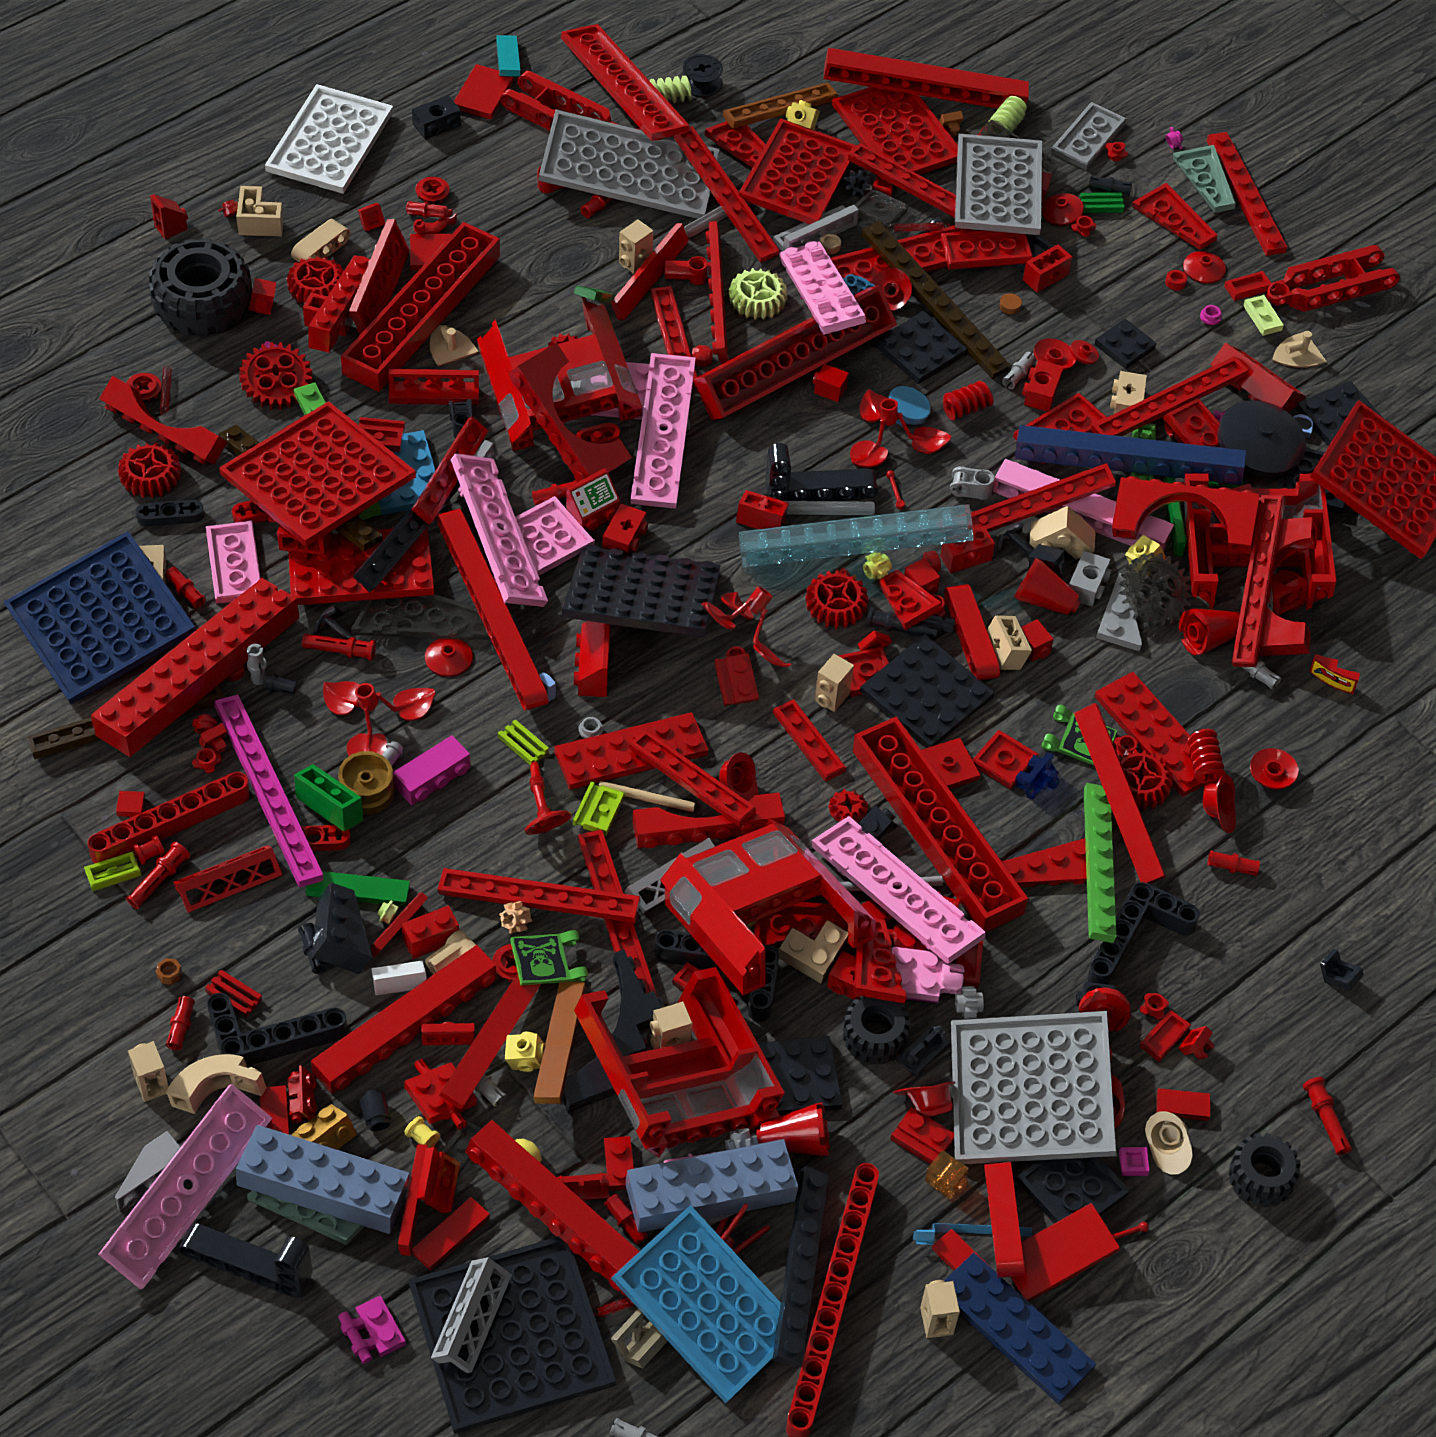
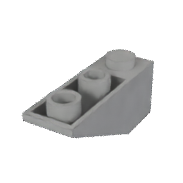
M168 1131L145 1145L115 1196L120 1212L126 1208L133 1207L139 1202L140 1198L143 1197L181 1148Z

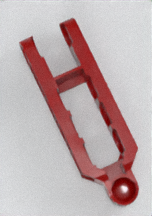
M525 71L518 78V85L522 91L535 97V99L511 89H507L500 96V102L507 110L548 130H551L555 110L551 109L553 106L564 112L616 124L611 121L608 108L531 71Z
M1371 245L1288 267L1284 279L1273 282L1268 287L1266 297L1271 305L1281 306L1288 304L1289 307L1305 312L1390 289L1399 282L1400 275L1394 268L1378 269L1365 273V269L1379 265L1385 258V254L1378 245ZM1342 275L1346 278V280L1341 279L1339 282L1329 285L1322 284L1320 287L1310 290L1297 288Z

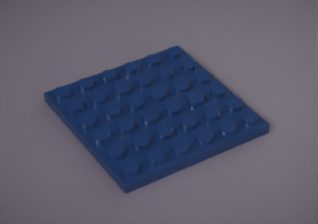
M128 531L3 601L70 705L184 640L196 631L194 624Z

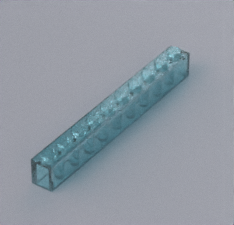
M969 504L739 532L743 568L973 541V525Z

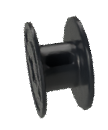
M698 54L688 57L684 61L682 69L685 74L684 76H687L690 82L691 95L710 97L721 90L722 81L720 76L722 75L723 67L717 58L711 55Z

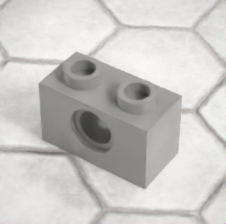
M1083 551L1069 586L1079 594L1078 600L1082 604L1093 607L1095 600L1101 599L1104 591L1102 584L1103 582H1108L1112 570L1108 569L1110 559L1087 551Z

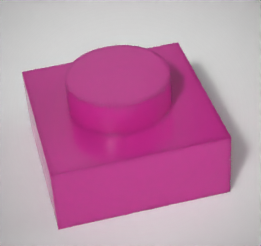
M1120 1147L1121 1176H1148L1147 1147Z

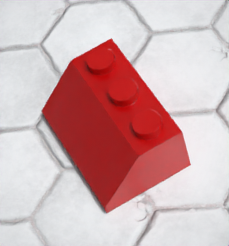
M587 621L582 624L581 634L577 633L576 648H580V653L575 652V667H579V672H574L573 686H578V696L607 697L610 624Z

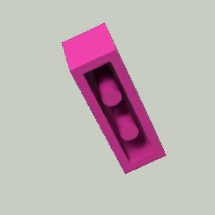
M451 735L394 771V787L412 806L418 801L425 800L430 793L438 788L445 787L455 777L464 775L470 768V753Z

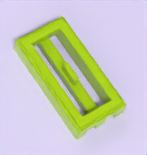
M516 719L512 721L511 726L507 725L504 731L498 732V738L529 765L533 762H538L549 753V747ZM509 735H511L513 738H515V739L520 743V745H521L523 748L529 750V751L534 755V757H532V756H531L529 753H527L523 748H521L516 742H514V741L509 737Z
M133 851L84 867L92 892L141 876V871ZM127 862H131V863H129V864H126V865L117 867L118 865H121V864H124V863H127ZM106 869H107V871H104V872H101V873L92 875L93 873L100 872V871H103V870H106Z

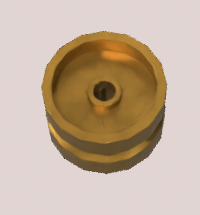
M361 751L352 754L343 761L339 768V782L362 797L363 815H373L386 809L394 798L393 769L390 762L383 755L371 751Z

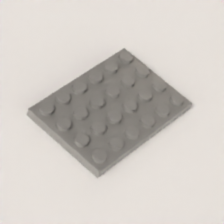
M959 134L955 228L1040 235L1042 141Z

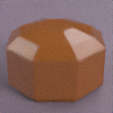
M165 958L157 964L156 976L162 984L173 985L181 980L182 966L176 959Z

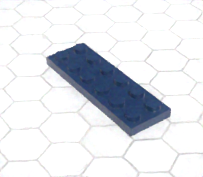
M974 1252L944 1280L945 1282L953 1281L959 1313L1058 1405L1095 1368L1096 1363L1003 1278H998L997 1273Z

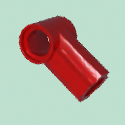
M700 256L692 257L689 261L666 260L665 279L689 280L693 285H702L708 279L707 260Z

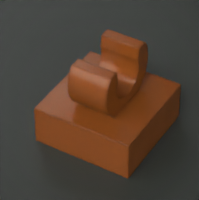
M958 111L941 115L939 122L951 137H956L957 132L960 131L959 127L963 120L962 112Z

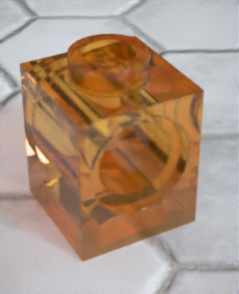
M942 1150L927 1168L925 1182L951 1199L956 1192L961 1193L967 1186L969 1180L966 1178L969 1168Z

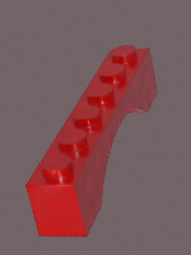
M353 256L308 326V348L330 353L338 340L343 321L354 300L370 259L364 256Z
M114 376L111 377L99 398L106 403L104 408L115 414L118 411L122 412L123 419L132 424L135 421L141 423L139 428L149 434H152L153 431L159 434L157 436L158 439L167 444L171 441L176 443L175 448L186 455L188 451L194 454L192 458L204 465L206 461L215 465L228 443L202 426L175 428L159 423L148 412L140 392Z
M780 793L755 795L748 802L756 807V813L740 827L723 815L708 818H692L669 813L659 807L633 810V828L637 848H653L668 844L678 845L693 841L702 842L708 838L727 839L733 836H742L768 826V818L784 825L785 815Z

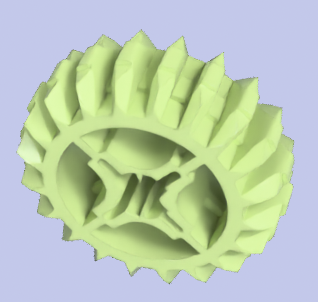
M753 268L750 272L744 270L742 274H737L736 279H733L729 288L730 304H732L733 310H738L739 315L745 314L746 318L750 316L754 317L755 320L757 317H761L763 320L766 316L772 318L774 314H779L781 309H784L787 300V287L783 282V278H778L777 273L771 274L770 270L766 272L762 271L761 268L759 271H755Z

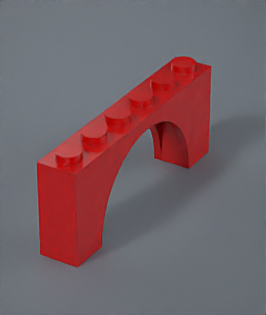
M555 343L518 365L508 375L511 378L512 384L517 387L523 396L526 405L530 407L536 416L537 422L544 428L551 443L555 445L561 454L562 460L574 474L577 482L604 468L610 473L632 457L620 438L610 443H591L574 435L562 423L553 402V385L558 372L569 360L559 345Z
M1135 476L1121 477L1112 524L1113 537L1136 540L1142 523L1152 512L1169 503L1187 501L1209 508L1221 519L1228 534V551L1251 554L1260 494L1250 490L1242 492L1233 491L1226 487L1213 489L1206 485L1189 486L1182 482H1174L1172 484L1164 483L1158 479L1147 481Z
M1312 517L1282 519L1273 572L1288 557L1304 550L1316 548L1317 526ZM1267 607L1259 656L1309 654L1311 632L1306 622H1293L1283 619Z

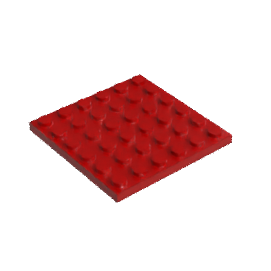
M1358 400L1313 470L1310 478L1350 506L1355 512L1369 520L1374 526L1388 534L1393 540H1396L1408 549L1409 552L1422 559L1436 537V456Z
M329 401L219 467L220 475L306 547L416 478V471Z

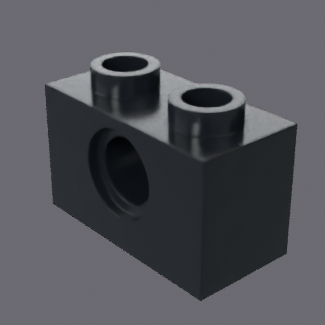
M447 95L413 108L412 124L424 139H428L461 126V110L450 96Z

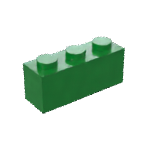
M312 764L294 775L296 798L345 832L363 821L362 797L316 765Z

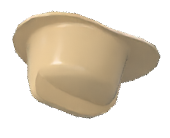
M1165 1111L1152 1115L1146 1123L1145 1132L1153 1159L1163 1172L1180 1174L1189 1167L1193 1157L1188 1128L1173 1113Z

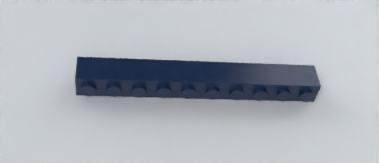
M1019 425L1015 459L1094 468L1107 463L1110 470L1135 472L1183 479L1185 474H1208L1209 482L1242 485L1246 450Z

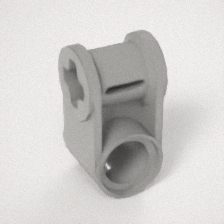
M956 467L953 469V483L950 484L949 488L951 494L957 497H970L981 500L989 499L992 496L994 475L992 472L966 467Z

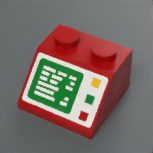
M605 468L567 487L566 509L586 532L594 531L600 525L611 521L620 506V499Z

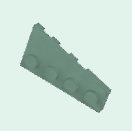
M1214 145L1173 153L1174 161L1214 213L1235 209V201Z
M251 1191L247 1195L249 1201L345 1245L365 1227L358 1223L349 1222L256 1191Z

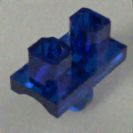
M1047 752L1043 758L1033 755L1028 763V768L1031 772L1020 771L1016 775V784L1018 787L1025 789L1027 798L1033 800L1041 789H1055L1059 785L1060 781L1057 777L1059 772L1052 763L1053 754Z

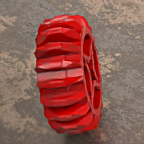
M309 256L308 260L301 258L300 263H294V266L289 268L287 289L291 293L292 299H296L298 304L303 302L305 304L311 292L328 297L344 270H342L340 264L335 263V260L329 261L327 256L323 259L319 256L316 258Z
M146 442V445L142 447L137 444L136 449L129 448V452L123 453L122 459L119 460L118 475L122 486H125L127 492L132 491L134 496L140 494L144 498L146 495H150L153 499L154 495L159 494L162 497L164 491L170 493L171 487H176L177 481L180 480L181 465L179 464V458L172 449H167L165 444L160 447L157 443L149 445Z
M838 569L835 574L828 570L826 576L820 573L817 579L813 578L811 585L807 587V595H805L806 608L810 612L811 618H817L818 624L825 622L826 628L834 625L835 629H837L839 625H842L846 629L848 623L854 626L856 620H861L863 614L867 611L869 600L862 580L856 581V575L849 577L847 571L844 574H840ZM848 593L852 596L855 602L850 600L851 598L848 596ZM819 597L823 598V601L826 603L825 605L820 601Z
M1136 748L1132 754L1127 750L1123 753V756L1118 754L1138 807L1145 811L1148 806L1154 809L1157 804L1162 805L1164 800L1169 797L1173 786L1172 772L1169 771L1168 764H1163V758L1156 759L1155 753L1148 755L1146 750L1138 753Z

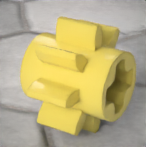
M874 552L866 556L867 562L863 564L865 575L869 579H874V581L886 576L888 571L892 569L888 556L885 554L881 555L880 552L877 554Z

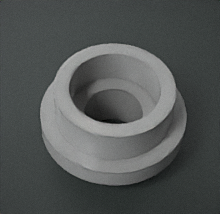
M587 717L579 725V734L584 739L603 733V725L595 717Z

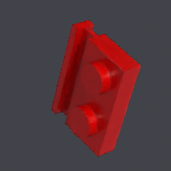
M359 418L360 427L390 451L401 452L405 421Z
M749 653L729 656L724 659H715L714 664L724 707L732 704L737 705L758 701L759 695Z
M911 1107L898 1124L896 1130L891 1134L890 1140L935 1167L954 1141V1133Z
M435 1147L426 1148L416 1198L424 1200L425 1204L443 1214L449 1213L452 1209L460 1162L444 1152L436 1151L437 1148Z

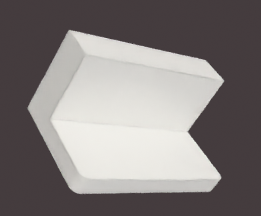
M423 961L372 968L375 995L408 991L417 987L426 980Z

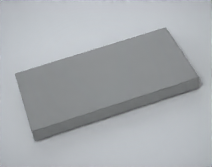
M1091 102L1053 145L1050 153L1087 170L1105 149L1106 144L1110 143L1124 127L1127 118Z

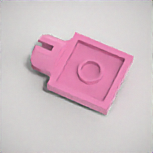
M892 947V954H895L897 960L896 968L901 974L902 989L906 992V998L938 1001L942 993H961L964 981V966L953 963L947 964L931 951Z

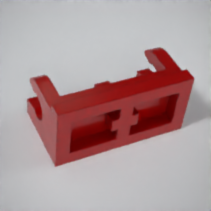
M745 490L738 504L736 523L780 535L782 524H785L789 503Z

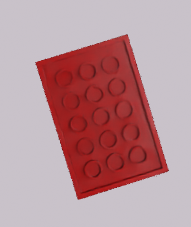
M868 87L832 99V106L861 144L916 174L921 175L957 162V143L919 95Z
M780 118L739 191V195L748 203L807 224L821 220L851 163L848 160V154L857 145Z
M393 528L377 530L382 534V541ZM428 528L422 532L370 593L353 575L381 543L364 552L338 533L332 534L325 555L288 551L291 595L297 598L298 605L434 595Z

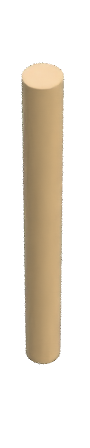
M600 781L599 783L600 787L603 785L624 792L625 797L694 812L696 803L608 782Z

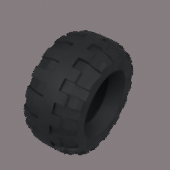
M204 238L202 240L190 239L185 240L184 243H176L168 247L166 253L162 252L158 256L152 270H150L149 291L157 316H160L161 320L168 327L175 331L178 329L182 334L189 336L192 334L208 336V334L212 333L219 334L225 332L226 328L234 327L245 316L250 305L252 281L248 264L244 263V258L234 248L228 247V244L221 241L213 242L211 239ZM200 282L211 283L209 285L201 287L189 286L191 284Z

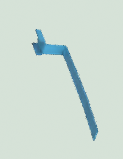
M933 1223L932 1230L914 1231L913 1240H916V1244L934 1245L935 1232H948L953 1229L956 1233L992 1234V1226ZM1019 1227L1020 1236L1032 1237V1228Z

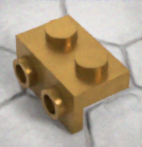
M331 1104L323 1108L310 1121L302 1124L291 1135L338 1150L354 1138L357 1132L348 1114Z

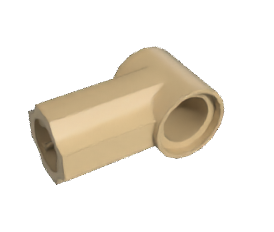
M458 930L447 939L443 947L427 957L425 963L434 975L476 944L463 930Z

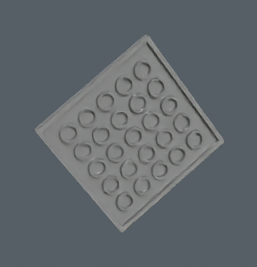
M1107 1011L951 1020L953 1081L956 1082L953 1085L956 1165L1116 1156Z

